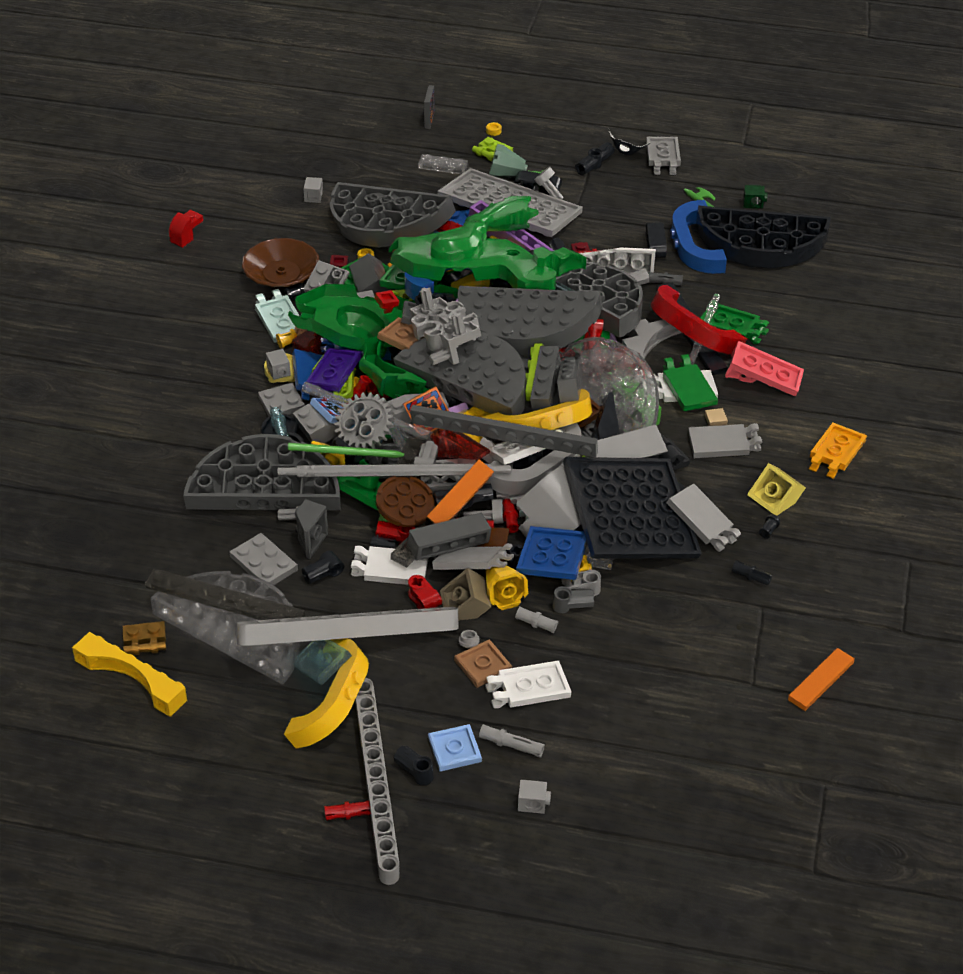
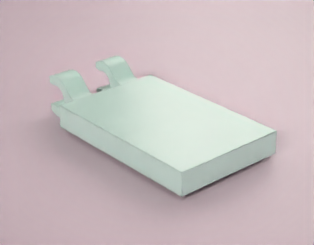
M279 289L272 290L274 295L272 300L266 301L262 293L255 295L258 300L255 304V310L274 343L277 342L276 334H283L289 332L290 329H295L288 316V312L291 311L293 315L299 316L288 295L282 296Z

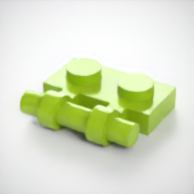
M487 137L479 143V147L473 146L472 151L476 155L484 156L492 162L497 144L504 145L511 151H513V147Z

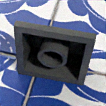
M305 499L295 511V517L297 518L296 530L298 531V540L306 558L311 559L328 535L327 508L324 505Z

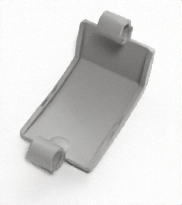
M564 464L539 481L517 502V505L528 517L518 528L525 537L528 535L530 526L575 530L581 525Z

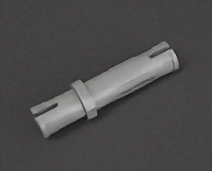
M483 724L479 733V738L493 741L498 746H508L540 758L544 751L545 744L507 733L505 729L498 730Z

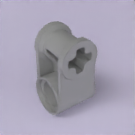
M596 570L578 572L576 580H572V582L571 579H561L562 584L571 591L572 589H591L594 596H597L601 591V575Z

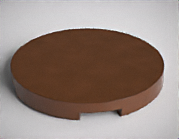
M392 476L379 486L376 495V506L383 518L390 523L400 527H415L428 520L427 515L434 509L433 492L426 483L416 477Z

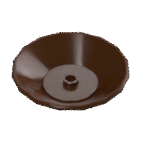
M274 238L262 241L251 247L242 259V269L248 278L258 284L270 287H288L302 283L310 277L319 260V255L312 246L303 241L291 238Z

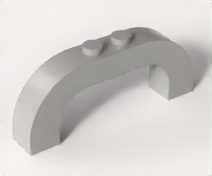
M577 423L553 430H561L564 433L581 436V430ZM554 450L528 468L511 469V473H494L485 484L491 483L494 491L503 494H526L539 481L562 465L565 457H573L577 454ZM497 460L491 462L492 465H503Z

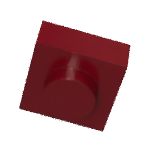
M587 242L571 244L572 251H590Z
M331 255L330 264L342 268L348 264V256Z

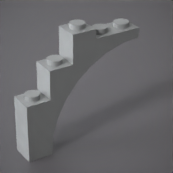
M646 319L640 320L639 324L629 332V338L622 339V352L624 354L615 356L614 366L618 369L617 375L620 380L630 377L648 393L650 379L643 364L647 354L661 341L682 332L665 320L648 323Z

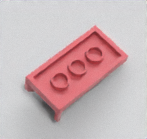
M737 342L731 354L732 360L726 371V378H735L747 383H753L758 380L787 394L797 395L804 369L745 343Z

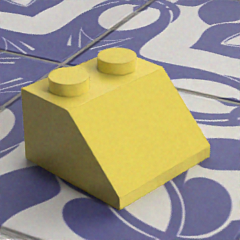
M768 463L747 495L777 516L794 505L806 487L778 467Z

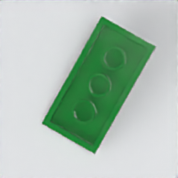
M365 459L359 462V465H369L365 462ZM380 476L337 477L341 491L378 510L376 495L379 486L382 484L379 482Z

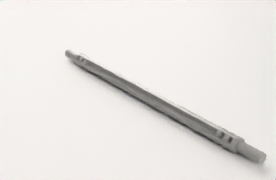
M474 464L297 465V467L278 468V475H297V477L465 475ZM486 464L494 473H511V465Z

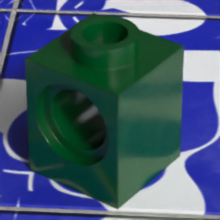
M745 185L743 195L744 208L763 209L764 202H767V192H765L764 186Z

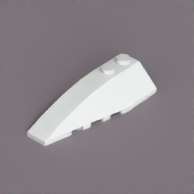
M615 248L579 253L586 257V262L597 263L599 267L605 268L608 265L628 274L642 269L647 270L648 276L649 272L654 273L656 249Z

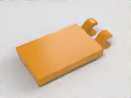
M832 423L811 450L810 458H812V464L809 470L817 472L821 462L829 465L828 469H830L826 476L834 479L839 469L845 471L865 443L867 435Z

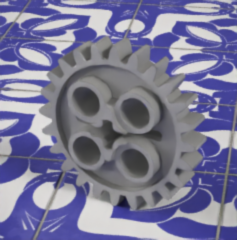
M362 392L360 398L355 394V400L352 401L348 398V404L342 403L344 409H338L340 415L335 416V419L338 421L334 423V426L337 428L335 432L350 447L368 448L370 446L372 449H375L374 444L377 443L381 446V440L387 441L385 435L392 434L389 428L395 427L392 423L395 421L394 411L385 398H380L378 394L373 396L370 392L366 397L364 392Z

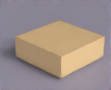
M723 408L705 410L704 415L709 426L727 425L728 420Z

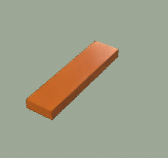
M479 459L427 515V518L434 524L453 519L494 474V471Z
M837 648L789 695L788 700L806 711L854 663L855 658Z

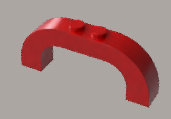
M662 285L658 288L651 303L654 312L694 341L725 354H732L738 341L746 342L747 338L734 329L722 330L716 328L678 304L677 300L680 293L669 285Z

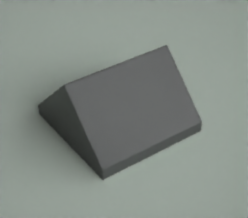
M366 254L349 266L358 293L370 290L373 293L391 290L380 286V279L386 272L382 262L371 254Z

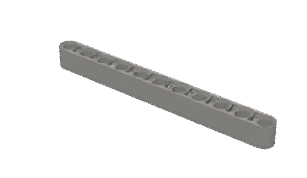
M439 607L237 622V645L250 646L459 629L458 608Z
M365 678L356 696L355 704L379 879L382 883L391 885L399 880V857L374 686L370 679Z

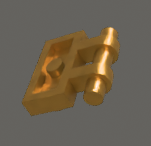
M164 621L123 626L124 652L134 656L142 652L151 651L152 653H158L159 650H166Z

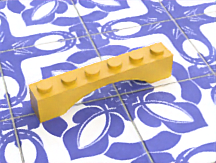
M89 632L72 647L75 661L90 670L116 671L136 679L149 692L154 708L169 717L187 701L186 688L182 683L170 679L165 673L158 672L148 663H143L132 654L122 651L118 646L106 642L101 636H96Z

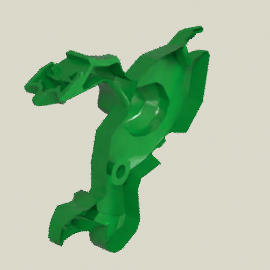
M510 196L504 198V201L491 203L483 211L467 217L462 227L418 237H398L389 247V252L395 250L391 255V264L413 277L441 281L447 268H452L454 271H463L465 268H469L472 270L476 281L501 278L506 280L513 288L555 290L556 276L559 277L575 269L582 268L586 270V257L564 247L555 251L539 247L534 249V254L532 255L523 247L507 239L487 238V232L516 231L529 228L528 220L539 214L537 209L528 207L531 201L530 196Z
M324 284L296 297L295 304L302 314L297 316L293 315L291 311L288 312L293 325L299 329L313 331L338 346L360 350L362 357L359 361V369L374 382L381 396L385 394L395 399L402 395L422 394L428 391L425 387L427 381L382 360L385 357L387 347L394 346L377 338L381 330L398 317L402 318L403 303L409 300L395 295L399 299V305L393 307L391 313L384 314V309L379 307V304L373 297H359L354 284ZM445 285L434 286V292L452 293L457 300L458 288Z

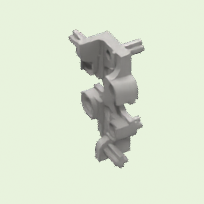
M424 287L420 291L423 304L410 308L415 338L420 340L424 336L428 349L436 352L429 356L432 365L445 360H449L455 365L459 363L456 349L459 347L458 345L470 340L475 341L476 338L481 336L478 317L474 312L466 315V309L459 301L447 303L441 297L432 299L430 288Z

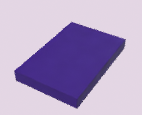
M328 348L305 382L306 387L339 392L361 359V352Z

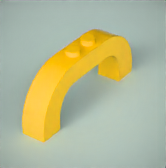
M581 389L579 401L564 402L520 415H504L497 412L482 418L553 430L588 418L592 414L590 393L585 389Z
M343 638L329 641L323 656L334 669L339 668L324 701L311 713L291 718L284 735L295 748L306 747L322 740L332 733L348 715L369 667L367 657L353 640Z

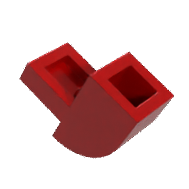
M189 210L185 214L178 212L170 223V242L183 248L194 240L193 228L203 221V215L193 210Z

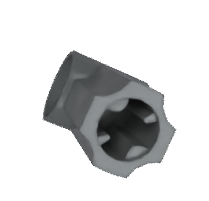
M561 586L554 591L552 608L558 613H566L570 608L594 606V594L591 589L571 591L569 588Z

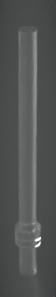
M714 294L712 300L708 303L707 313L703 320L710 324L713 314L718 309L719 294ZM696 341L689 356L691 365H694L701 344Z

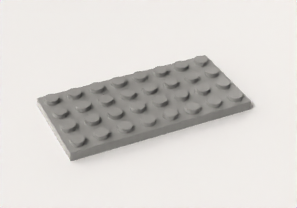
M472 168L438 190V194L450 195L454 203L468 208L480 200L490 205L491 203L504 201V198L510 196H530L531 201L528 207L537 209L539 214L528 220L530 227L527 229L542 233L547 237L554 236L580 215L583 209L582 206Z

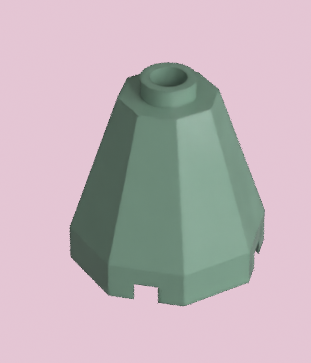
M497 144L489 175L498 178H513L517 176L519 171H526L528 165L525 164L526 160L504 145Z

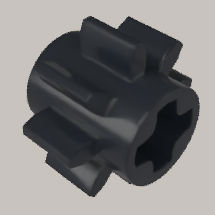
M513 545L510 550H506L508 554H514L511 560L504 561L509 563V566L513 569L517 567L523 546Z

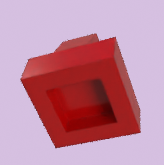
M392 290L375 293L374 299L379 304V307L384 309V314L391 313L393 307L399 305V299Z

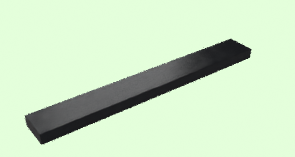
M672 282V283H667V284H662V285H669L670 287H672L674 290H676V291L678 292V290H677V288L675 287V285L673 284V282ZM680 295L677 300V303L691 312L690 308ZM685 335L705 368L711 370L712 375L727 371L728 367L717 351L707 348Z

